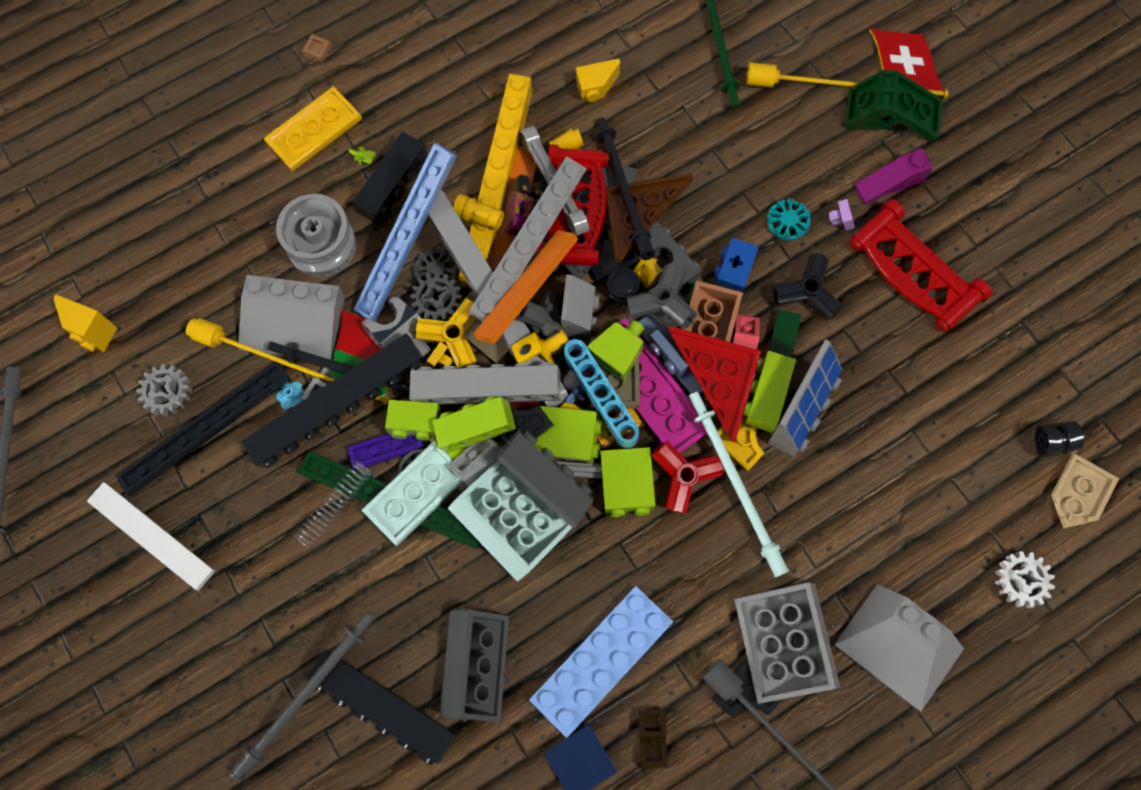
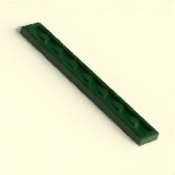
M308 451L297 472L299 475L365 503H370L388 485ZM438 506L419 525L476 550L480 543L450 510Z

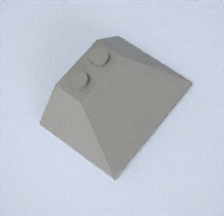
M879 584L874 587L833 645L919 712L923 710L964 650L950 629L907 597Z

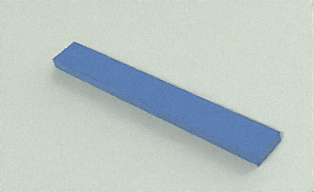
M439 143L433 144L353 309L373 322L376 321L458 156Z

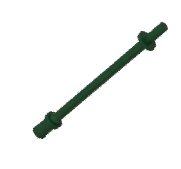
M706 0L725 79L721 90L723 93L728 94L731 108L737 109L740 107L737 91L740 89L741 83L733 78L715 0Z

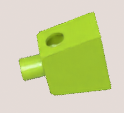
M633 320L627 328L616 322L591 342L587 348L597 363L624 382L642 352L643 341L638 336L642 333L644 327L636 320Z

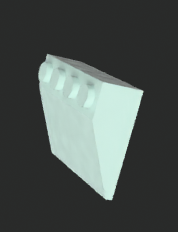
M500 461L491 466L448 507L457 519L517 582L528 574L572 529L566 521Z

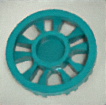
M790 198L777 201L770 208L767 215V225L771 233L779 239L787 241L797 240L804 236L811 222V214L806 209V206ZM791 206H795V207H797L798 209H797V210H793ZM780 207L782 212H778L775 209ZM806 218V223L799 221V219ZM778 222L780 226L775 229L772 223ZM782 228L786 229L784 235L780 233ZM794 229L796 235L790 236L789 230Z

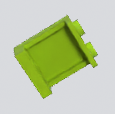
M541 406L555 426L539 437L536 444L542 449L548 448L556 458L585 461L588 464H594L595 458H598L600 453V444L597 443L598 434H602L603 420L600 419L599 414L595 411Z
M650 447L601 451L600 459L605 514H610V517H623L625 513L635 512L637 516L649 515L650 511H654L655 496Z

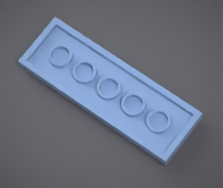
M635 586L529 701L567 738L667 630L673 621Z

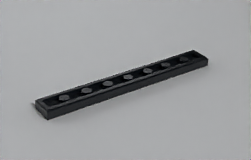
M273 362L115 476L125 493L131 497L292 379L278 362Z

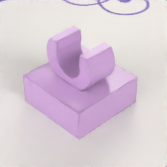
M848 200L838 201L840 210L829 212L832 226H838L843 223L846 231L854 229V221Z

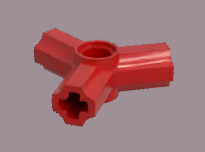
M668 440L660 444L651 454L656 462L670 475L671 483L664 508L686 514L693 485L723 476V467L718 455L687 462ZM683 468L688 471L686 481H683L680 476Z

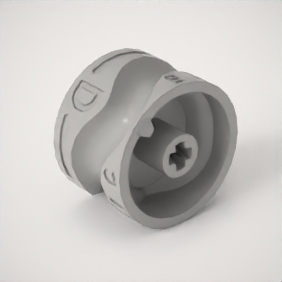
M322 194L300 196L288 203L277 219L276 234L278 240L293 265L305 275L319 278L329 277L342 271L352 261L356 252V237L344 210L334 199Z

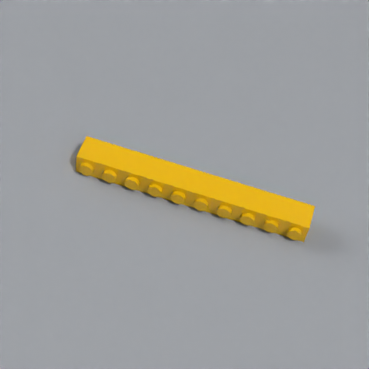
M509 74L477 201L478 203L495 207L500 211L503 210L517 148L521 142L520 130L524 129L532 96L531 77ZM472 221L469 234L489 265L498 229L486 227ZM460 270L459 279L461 286L472 289Z

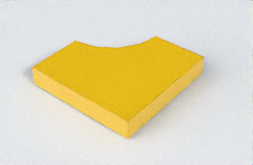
M743 415L736 442L730 440L723 426L717 432L730 458L748 472L763 456L764 452L757 442V428L746 425L747 416Z

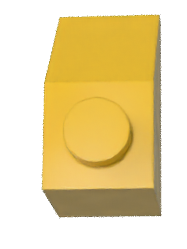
M619 59L576 67V81L582 102H594L604 98L620 75Z

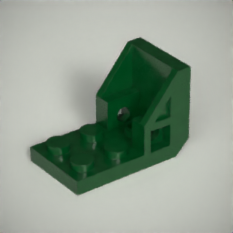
M882 70L850 87L845 127L851 130L889 129L902 123L928 140L934 141L939 139L943 99L897 70Z

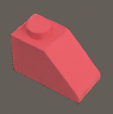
M737 314L731 343L757 350L760 338V318Z

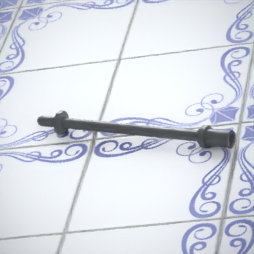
M18 367L5 368L4 387L0 391L5 398L0 435V527L15 400L22 395V389H20L22 369ZM0 528V535H6L7 530Z
M372 612L365 613L354 627L347 625L344 628L348 635L257 744L245 748L243 751L244 755L229 771L236 781L243 782L255 765L261 764L264 760L263 752L355 641L362 643L365 640L362 633L374 620Z

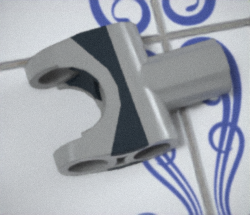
M393 296L388 300V304L396 316L393 322L382 325L375 321L373 322L369 318L362 321L365 331L380 350L407 333L425 360L433 352L423 340L415 339L417 320L421 317L398 297Z

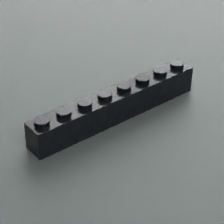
M406 333L240 442L255 466L269 468L279 461L278 457L285 453L288 455L299 449L300 446L298 444L304 440L310 441L319 436V431L324 427L328 426L329 428L339 423L342 415L347 412L351 414L360 409V404L365 400L369 399L371 401L382 394L381 390L388 385L393 387L400 383L403 375L410 372V370H418L419 367H423L422 363L426 360L412 338Z

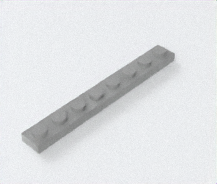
M566 156L469 310V314L483 322L521 276L585 173V167Z

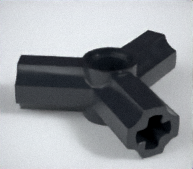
M820 253L809 254L802 280L774 285L773 297L777 306L797 302L809 303L827 321L831 320L842 309L843 305L823 287L829 259ZM805 286H810L815 291L810 292L805 288Z

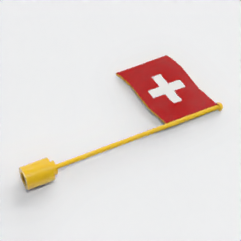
M870 29L869 32L877 45L882 70H897L935 95L943 96V98L949 95L948 90L943 89L935 72L930 48L922 34ZM749 62L746 75V85L773 88L775 83L778 84L779 79L851 87L857 84V82L780 75V70H777L776 65Z

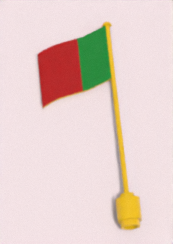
M341 310V330L334 352V361L355 367L380 351V349L375 345L362 325V321L365 318ZM202 318L191 319L186 328V335L191 340L211 348H215L217 345L225 342L328 382H332L344 374L333 370V378L297 364L288 363L284 359L225 338L222 326ZM385 387L381 390L382 394L375 398L383 402V405H387L390 400L386 396Z

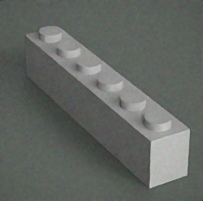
M550 362L540 363L539 366L518 363L515 364V367L493 364L490 368L468 365L462 369H457L455 366H444L442 369L435 370L431 367H419L418 370H410V400L414 402L438 403V405L483 403L486 398L491 396H501L508 402L560 401V370L558 365Z

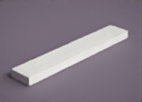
M103 482L87 500L89 504L195 590L199 591L215 572L213 568L107 483Z

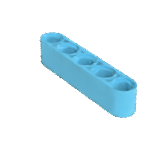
M578 339L570 340L564 348L565 360L617 443L623 448L633 447L636 445L639 436L637 424L586 345ZM573 350H579L582 352V354L579 357H572L569 355L570 352ZM590 369L595 374L587 378L582 375L583 371ZM603 389L608 392V395L604 398H599L595 395V392ZM615 409L621 413V416L616 419L610 418L608 412ZM630 430L634 433V437L624 439L621 436V432Z

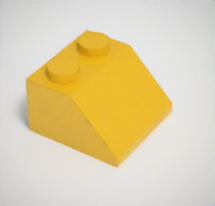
M55 295L53 299L62 328L70 334L69 338L80 343L79 346L88 351L94 352L96 349L105 352L117 327L97 310Z

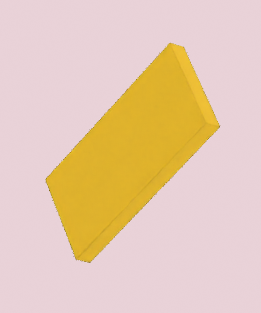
M333 86L267 135L264 140L293 172L359 122L362 117Z

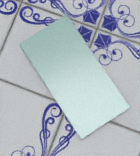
M433 441L362 511L398 546L463 481L448 467L454 460L445 451L439 449L438 444Z

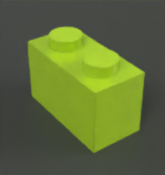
M389 400L385 429L393 438L406 439V436H416L418 440L429 441L431 438H436L432 420L440 418L441 409L438 403Z

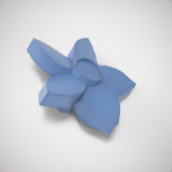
M582 386L575 387L566 399L568 404H575L579 399L583 402L586 400V397L582 395L585 392Z

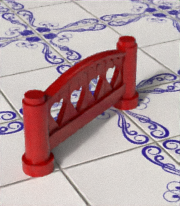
M550 144L548 157L554 168H557L556 171H558L567 156L585 167L586 171L592 172L589 176L591 183L583 184L579 181L571 194L573 195L582 190L590 191V194L587 195L588 203L583 204L572 197L578 210L586 209L588 211L585 216L589 224V231L583 235L585 241L583 243L576 242L559 264L598 265L599 250H594V247L601 233L606 213L607 194L602 168L603 166L608 167L609 153H604V151L559 148V145ZM563 210L560 211L549 229L548 241L557 230L571 233ZM541 242L536 250V256L548 242Z
M889 199L881 206V211L851 237L849 245L856 252L864 250L878 272L899 294L917 307L934 315L937 318L935 326L941 332L950 331L980 302L988 300L993 295V291L980 278H975L970 284L966 283L900 222L905 216V211L897 201ZM896 240L893 256L891 257L885 256L883 250H879L876 246L880 242ZM913 256L911 269L908 273L902 272L901 266H896L893 262L896 258ZM930 272L926 289H921L918 286V282L911 280V275ZM948 288L945 304L938 305L935 299L929 297L928 292L930 290Z

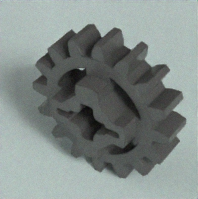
M437 272L435 278H431L429 274H426V281L418 279L420 286L412 287L414 293H416L410 295L413 301L411 304L413 310H417L416 313L420 317L424 315V319H442L447 321L446 317L448 315L452 317L453 311L457 310L460 306L458 303L463 302L462 296L459 295L461 293L460 286L456 287L455 279L449 281L447 274L443 278H440ZM438 296L439 300L435 301L434 297Z

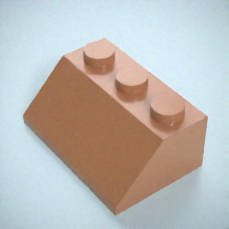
M696 280L689 306L697 312V317L691 326L683 330L730 342L743 292Z

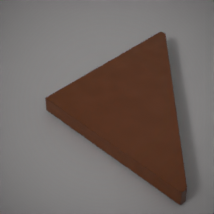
M692 173L628 184L644 229L649 230L692 183ZM619 185L606 187L607 208L616 264L620 263L636 245L632 240V235L635 231Z

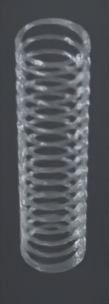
M354 460L356 465L352 464V466L358 469L365 476V478L356 474L350 468H348V470L352 472L355 476H357L362 483L356 481L347 473H344L359 488L353 486L344 478L340 477L341 480L347 483L355 492L350 491L349 489L345 488L341 483L337 482V484L344 488L350 494L351 497L345 495L338 488L333 486V488L337 492L342 494L347 501L342 500L332 491H329V493L336 497L344 506L337 504L329 496H326V498L330 500L332 503H334L340 509V511L334 509L324 500H322V502L326 506L331 508L336 513V515L331 514L324 507L318 505V507L322 509L324 512L328 513L333 520L326 518L321 512L314 509V511L318 515L323 517L329 523V525L323 523L319 518L311 514V516L315 520L320 522L325 527V529H322L318 525H316L312 520L307 518V521L316 528H318L322 534L315 532L310 526H308L306 523H303V525L307 529L315 533L318 539L312 537L307 531H305L302 528H299L300 531L308 537H310L314 541V543L309 542L301 534L295 532V538L306 547L313 548L312 545L316 544L315 540H319L318 535L322 536L323 531H327L326 526H331V523L329 521L334 522V517H338L337 512L340 513L342 512L341 508H346L344 503H349V499H353L352 494H357V491L355 489H360L359 484L364 485L363 480H368V477L366 475L372 476V472L360 462ZM299 538H301L303 541L307 542L310 546H308L307 544H305L304 542H302Z

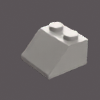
M566 275L561 317L562 328L567 337L590 339L591 331H596L597 317H593V310L598 309L599 295H595V286L572 275Z

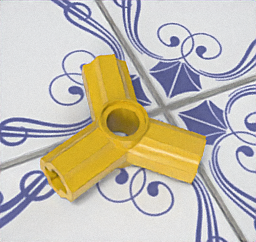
M465 298L448 322L418 318L415 339L446 343L457 369L466 368V366L476 363V358L465 336L477 319L469 314V310L474 302ZM449 328H456L460 334L456 338H449L446 335V331Z

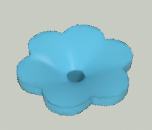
M299 382L287 383L281 387V391L277 393L276 399L281 402L283 409L289 410L305 400L302 398L305 390L302 389V385Z

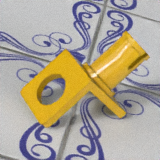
M560 330V332L546 340L540 339L534 332L513 344L511 348L518 363H524L541 353L548 362L555 365L552 353L565 346L569 339L563 330ZM530 344V352L521 355L520 349L522 346Z

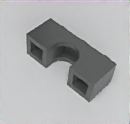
M657 221L649 229L651 234L650 241L655 251L653 258L657 256L666 257L671 263L678 264L685 269V275L678 292L679 295L689 288L693 282L699 280L700 266L694 259H690L686 255V251L681 243L673 240L668 228L665 225L661 226Z

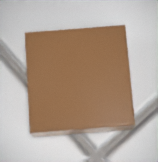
M311 34L302 50L303 56L323 63L332 47V43L329 40Z

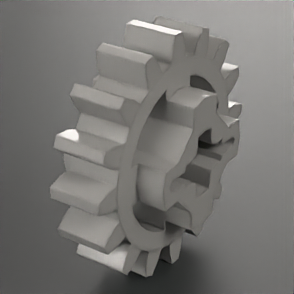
M161 364L160 370L152 367L151 374L144 373L145 381H138L142 388L136 390V393L141 396L137 400L146 411H150L155 416H158L160 413L167 417L168 411L175 415L177 414L176 408L178 406L182 409L185 408L182 403L184 400L190 401L186 393L192 391V388L187 385L191 381L181 369L178 370L174 365H171L168 369L166 365ZM161 386H162L164 389H166V391L168 392V395H167L166 393L162 392L163 390L160 389Z

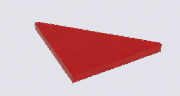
M669 326L668 330L727 435L732 442H736L761 351Z

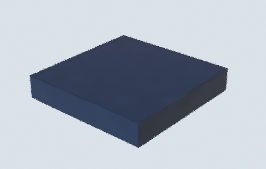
M590 724L544 752L565 790H589L617 772Z

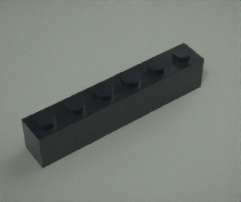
M324 650L306 678L310 680L332 653ZM342 659L315 689L322 694L325 691L332 694V701L345 708L346 705H349L355 709L353 714L362 721L367 722L370 719L376 723L375 729L388 737L391 733L397 737L398 741L396 743L404 749L410 751L411 748H414L421 753L419 758L431 766L434 762L441 764L458 736Z

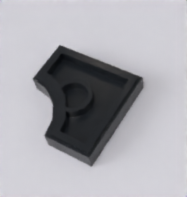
M600 233L594 250H599L598 265L593 264L591 269L599 283L607 279L614 270L630 268L638 264L640 260L634 248H632L623 260L616 264L613 242L604 238ZM582 239V240H580V241H578V242H579V243H583V242L585 241V239Z
M539 405L530 410H518L510 406L516 430L499 436L506 444L521 429L524 433L528 430L538 439L555 425Z
M747 659L734 671L743 681L741 695L756 710L770 715L782 699L758 704ZM717 692L711 698L730 717L740 710L748 709L738 698L733 701L729 698L725 701Z

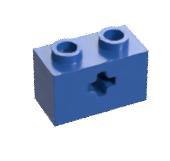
M732 238L730 245H725L720 257L724 259L722 266L717 265L713 278L717 279L716 286L743 292L759 246Z

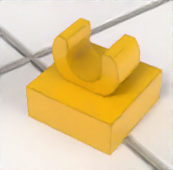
M652 258L649 260L641 259L633 270L647 289L654 286L664 269L660 268L656 263L657 260Z
M440 341L424 365L434 368L436 364L440 367L450 366L453 359L444 354L448 346Z

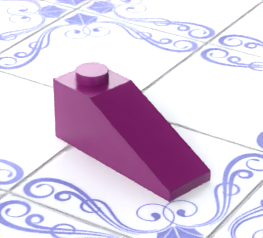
M921 148L901 156L857 182L854 186L863 203L867 204L925 181L933 166Z

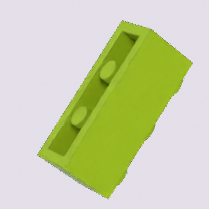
M768 351L764 358L760 357L756 371L760 372L758 380L753 379L749 392L753 394L752 401H747L743 413L744 416H747L746 425L771 433L775 431L779 423L796 359Z
M501 396L488 397L481 404H468L461 411L455 413L446 412L441 414L440 418L432 420L438 448L448 453L516 430L510 404Z

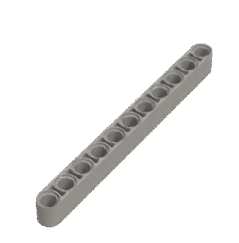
M441 189L427 217L478 298L492 276L493 271ZM515 318L501 337L515 358L511 346L531 333L523 321ZM526 344L522 346L520 354L525 355L529 353L531 345ZM540 353L524 363L530 366H539L540 363L548 361ZM561 381L560 401H542L544 406L557 407L566 401L569 395Z

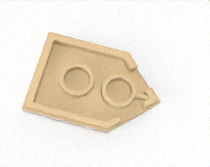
M1072 453L1051 493L1063 529L1098 521L1119 480L1118 477L1075 453Z

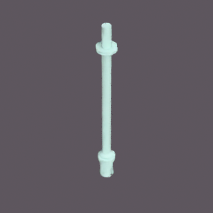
M692 393L689 397L699 415L694 421L695 423L702 422L762 544V557L766 558L774 577L788 572L789 569L779 552V545L771 542L711 420V417L715 414L714 410L707 412L699 393Z

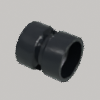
M1076 421L1062 422L1057 425H1039L1035 430V444L1039 454L1043 457L1056 456L1061 453H1079L1083 449V432Z

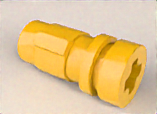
M463 194L457 196L453 205L460 219L463 218L465 221L472 220L486 227L499 229L504 218L503 211L484 203H478L476 199L469 198Z

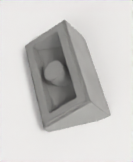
M492 438L470 445L448 467L469 487L498 461L501 447Z

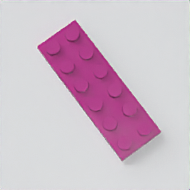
M626 318L618 322L624 328H627L630 324ZM643 341V349L639 355L640 408L634 409L661 444L668 440L681 454L708 434L702 422L695 423L694 421L699 415L693 403Z

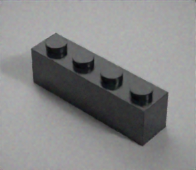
M401 132L352 201L358 214L378 225L389 216L391 207L396 201L401 199L405 187L414 180L416 171L420 166L424 165L428 157L425 143Z

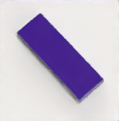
M388 433L348 446L347 449L353 469L358 471L407 455L413 450L425 449L423 440L416 439V436H406V439H397Z

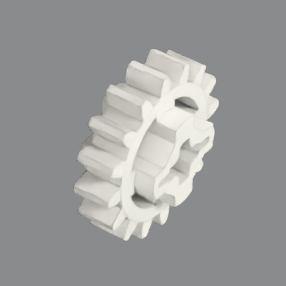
M1020 551L1015 556L1013 554L1007 556V561L1004 560L999 563L1003 569L995 571V574L1001 577L995 584L1002 585L1003 589L999 591V594L1006 593L1008 595L1006 600L1008 603L1016 600V607L1019 608L1025 604L1028 609L1034 607L1035 604L1037 606L1044 604L1043 599L1051 598L1047 590L1055 589V586L1049 583V580L1054 579L1055 575H1048L1047 571L1051 566L1042 565L1044 558L1040 557L1035 560L1034 553L1030 552L1025 556L1023 551ZM1021 563L1018 570H1011L1014 565ZM1032 590H1038V592L1034 596L1029 597V594L1032 593Z

